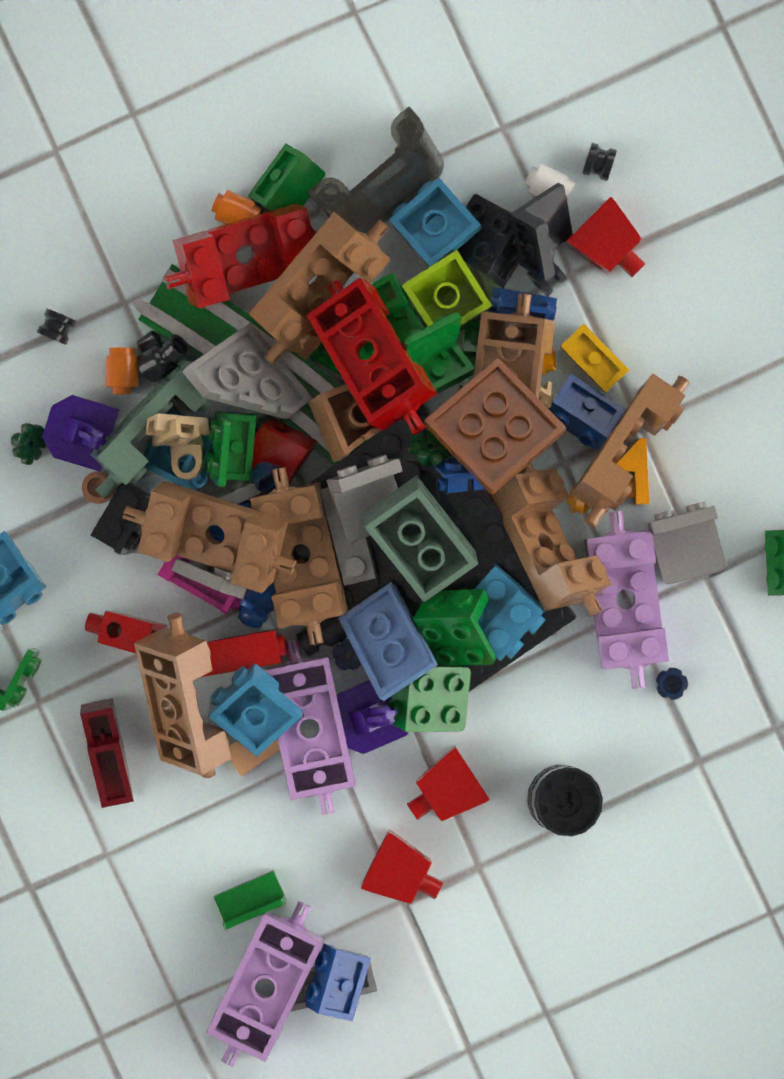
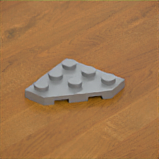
M251 322L182 371L203 398L283 419H288L313 399L280 358L273 365L264 357L271 347Z

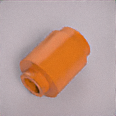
M227 190L224 195L218 193L211 211L216 213L214 220L223 224H229L259 215L262 208L256 206L255 201Z
M109 348V356H106V388H112V394L131 395L132 388H139V368L137 364L139 356H135V348Z

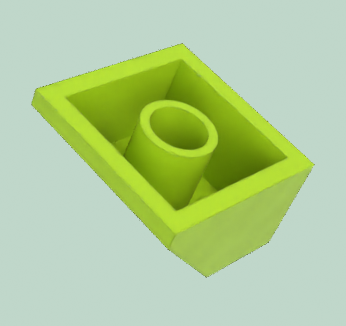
M455 250L401 285L424 328L431 326L439 317L443 315L450 316L456 312L462 317L461 325L492 306L458 250Z

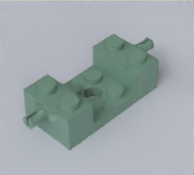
M182 360L180 363H176L175 369L160 380L105 438L107 439L105 446L100 445L98 450L91 452L90 455L109 472V476L95 489L104 499L118 485L122 483L127 485L128 482L134 484L147 471L144 466L148 460L130 442L134 439L139 441L146 434L147 419L157 413L165 414L174 404L170 400L171 398L186 411L194 413L197 410L204 411L214 401L203 398L182 371L191 364L190 361Z

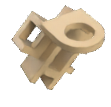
M160 413L147 419L145 435L153 436L152 447L160 445L171 446V466L174 474L184 480L197 477L203 468V441L201 435H210L208 418ZM184 455H193L196 461L194 469L191 472L183 473L179 468V461Z

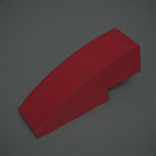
M113 698L81 704L80 716L101 807L105 808L134 802Z

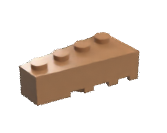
M346 384L319 394L308 402L333 463L345 457L380 430L368 423Z

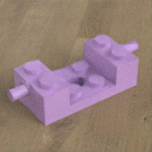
M623 511L616 512L618 525L615 512H610L612 532L603 537L584 539L586 558L598 556L601 563L605 566L607 576L612 584L595 596L603 610L594 616L600 666L604 670L613 668L630 669L632 689L638 688L637 675L639 688H644L646 685L643 668L652 663L669 661L665 628H662L654 568L656 557L652 530L642 532L625 530ZM622 590H629L634 595V603L628 609H622L616 603V596Z
M298 639L293 640L295 653L293 652L292 642L286 641L290 661L282 666L265 669L264 671L279 682L278 690L303 710L302 718L278 738L290 799L318 796L321 814H328L325 801L328 804L329 814L334 813L331 793L337 790L356 787L350 753L348 752L329 656L316 659L302 658ZM313 719L318 723L319 733L315 737L308 738L302 735L300 725L304 720Z
M298 901L291 918L280 917L270 911L263 914L207 1029L206 1034L229 1044L221 1059L226 1064L231 1053H233L228 1063L229 1066H234L240 1051L266 1062L321 950L324 938L309 931L303 925L311 906L306 904L301 915H299L304 905L301 901ZM266 978L273 982L275 990L271 995L262 996L256 991L255 986L260 979Z

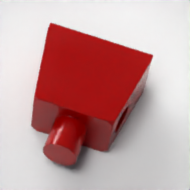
M612 197L565 243L568 248L607 275L619 265L632 278L645 265L632 251L642 238Z
M271 418L259 429L255 427L252 470L261 462H270L273 466L278 465L280 468L286 467L285 470L290 486L318 441Z
M105 611L104 616L90 612L85 622V631L98 635L97 643L135 654V642L163 627L167 628L166 624L116 611Z
M453 746L416 780V784L422 794L408 802L407 805L417 820L434 810L440 821H444L484 804L490 799L456 746Z
M388 829L361 883V889L412 904L418 891L436 899L443 881L427 874L432 864V860Z

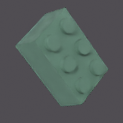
M417 475L363 513L365 529L423 602L478 565L475 549Z

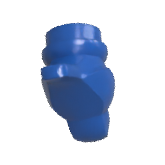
M274 582L263 593L250 589L245 593L239 607L238 619L240 622L251 628L258 629L262 627L263 623L268 619V613L274 610L272 595L276 593Z

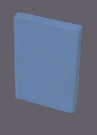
M392 582L363 600L344 615L338 617L378 697L383 701L438 665L399 590Z

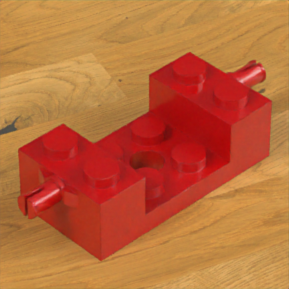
M292 204L172 240L180 272L165 275L166 286L168 289L184 284L189 304L198 309L230 300V293L278 279L318 230L315 231L311 226L307 208L298 204ZM243 245H248L252 251L251 258L245 263H240L236 257L237 250Z
M358 278L344 289L339 280L332 282L333 285L329 284L327 288L333 297L306 315L369 424L384 431L397 421L405 419L412 434L419 433V429L424 430L425 425L420 420L416 411L422 404L438 393L423 368L412 361L403 347L402 342L386 317L390 312L375 287L362 278ZM367 343H372L374 346L373 355L367 360H362L360 357L361 348Z

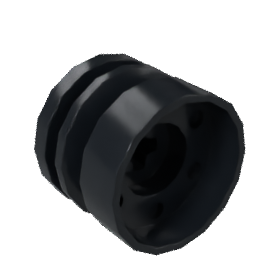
M554 765L544 768L534 777L528 788L527 804L531 816L538 825L559 836L573 837L585 833L596 824L602 812L603 797L598 783L590 774L576 767ZM568 792L566 799L569 801L568 805L560 804L557 807L556 805L559 800L556 798V795Z

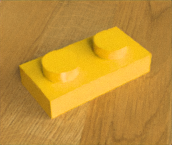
M584 323L560 346L604 393L609 391L629 371Z

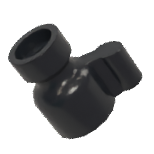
M151 330L137 341V346L142 353L137 359L138 368L145 378L154 383L169 375L175 369L176 363H180L190 354L187 342L177 334L162 342L160 335Z
M338 617L327 618L319 623L324 640L322 643L310 645L307 629L296 634L299 643L308 656L318 652L321 645L334 646L347 638Z

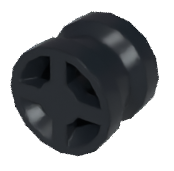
M592 142L582 174L588 176L596 174L599 175L601 180L607 181L617 150L612 148L604 150L598 144Z
M554 262L555 275L547 281H544L530 271L526 273L533 284L547 297L553 292V287L557 283H563L567 279L563 271Z
M47 308L44 313L45 322L38 327L37 333L67 345L69 341L68 332L71 328L75 327L77 321Z

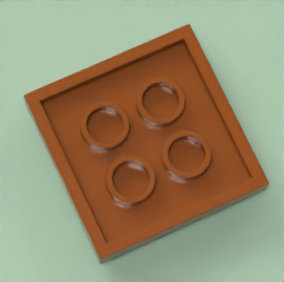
M499 358L495 359L424 420L425 427L491 495L495 494L566 432L564 424Z

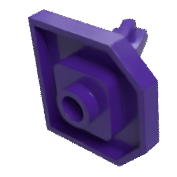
M70 395L51 406L42 438L53 458L101 472L102 465L90 454L93 450H98L100 445L105 446L107 441L105 438L114 429L119 409L76 395Z
M370 680L337 693L347 747L361 754L368 753L408 735V732H404L392 725L395 722L394 716L397 715L395 708L390 709L388 707L392 696L385 701L381 700Z

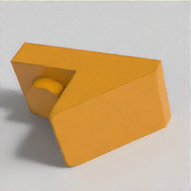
M639 438L622 455L619 461L615 463L628 473L632 472L633 477L628 483L632 490L628 498H633L634 505L650 504L646 438Z

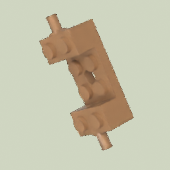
M333 212L250 311L249 314L276 341L264 355L270 363L275 365L286 350L296 352L307 360L318 348L321 340L306 315L333 297L327 288L329 284L333 285L332 282L339 280L343 287L354 272L371 284L382 272L383 268L391 260L380 250L377 244L379 239L389 229L384 222L378 219L366 234L359 232L337 213ZM317 275L315 281L309 284V281Z
M518 293L516 313H481L473 378L495 359L499 358L539 399L544 353L552 354L556 321L529 315L532 295Z
M652 374L639 388L609 437L570 494L592 508L584 519L588 525L596 528L603 515L610 508L615 511L631 492L632 488L628 486V483L633 475L615 464L628 447L623 442L628 443L641 427L654 436L661 429L668 431L685 409L680 405L686 396L683 392L690 384L685 377L678 376L673 386H671L655 374Z
M529 463L521 470L522 474L515 475L495 494L491 495L489 493L503 516V525L544 611L584 603L589 616H595L603 611L595 596L612 585L607 576L606 568L598 556L576 560L574 551L569 546L561 529L560 522L552 510L570 498L564 487V481L556 469L540 471L534 469L532 463Z
M286 467L271 470L276 489L269 493L256 495L250 498L253 510L288 521L280 556L295 560L296 565L292 575L278 569L276 570L274 578L276 593L272 595V601L278 628L292 625L306 626L310 645L324 642L319 623L327 618L344 615L348 611V605L320 492L322 489L321 482L298 487L289 486ZM303 544L309 548L310 558L307 562H299L294 558L293 549L296 545Z
M163 481L151 491L148 508L145 512L130 506H126L124 510V520L141 524L142 535L138 553L165 562H170L176 555L233 573L232 584L259 593H263L274 582L277 569L291 575L295 570V560L280 556L288 525L287 520L167 481ZM217 525L222 528L224 540H215L210 534V526Z
M173 613L167 616L170 629L163 627L134 643L158 753L161 761L196 773L204 778H211L216 775L214 768L232 759L226 731L203 722L197 705V692L193 685L194 680L213 671L210 660L211 652L206 640L188 635L184 631L182 615Z

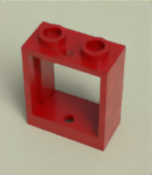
M277 629L207 641L211 652L210 660L213 671L202 677L234 672L242 666L249 669L254 663L259 667L279 664L283 661L282 656L288 654L285 636L278 635Z

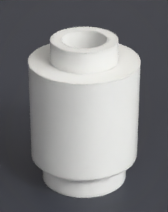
M541 163L539 169L532 166L524 184L530 187L527 193L536 197L556 183H560L565 187L568 200L575 182L568 180V175Z

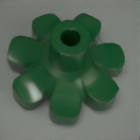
M24 423L21 426V433L17 432L12 435L11 445L15 446L12 452L14 457L21 458V463L32 465L34 460L37 461L41 457L42 451L39 448H46L47 446L42 438L43 426L37 424L33 426L30 423Z
M429 430L425 432V435L421 431L412 435V442L409 443L408 451L410 454L417 455L416 459L421 465L426 467L432 464L435 466L440 465L443 457H450L451 453Z

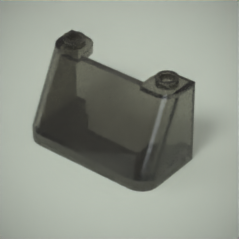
M410 106L401 112L391 125V136L397 144V147L394 149L395 153L352 190L349 191L339 179L331 177L321 180L307 192L309 202L325 221L335 212L359 232L367 234L378 219L384 223L392 217L393 211L400 204L412 201L417 196L418 190L429 181L434 182L442 174L444 168L443 158L422 121Z

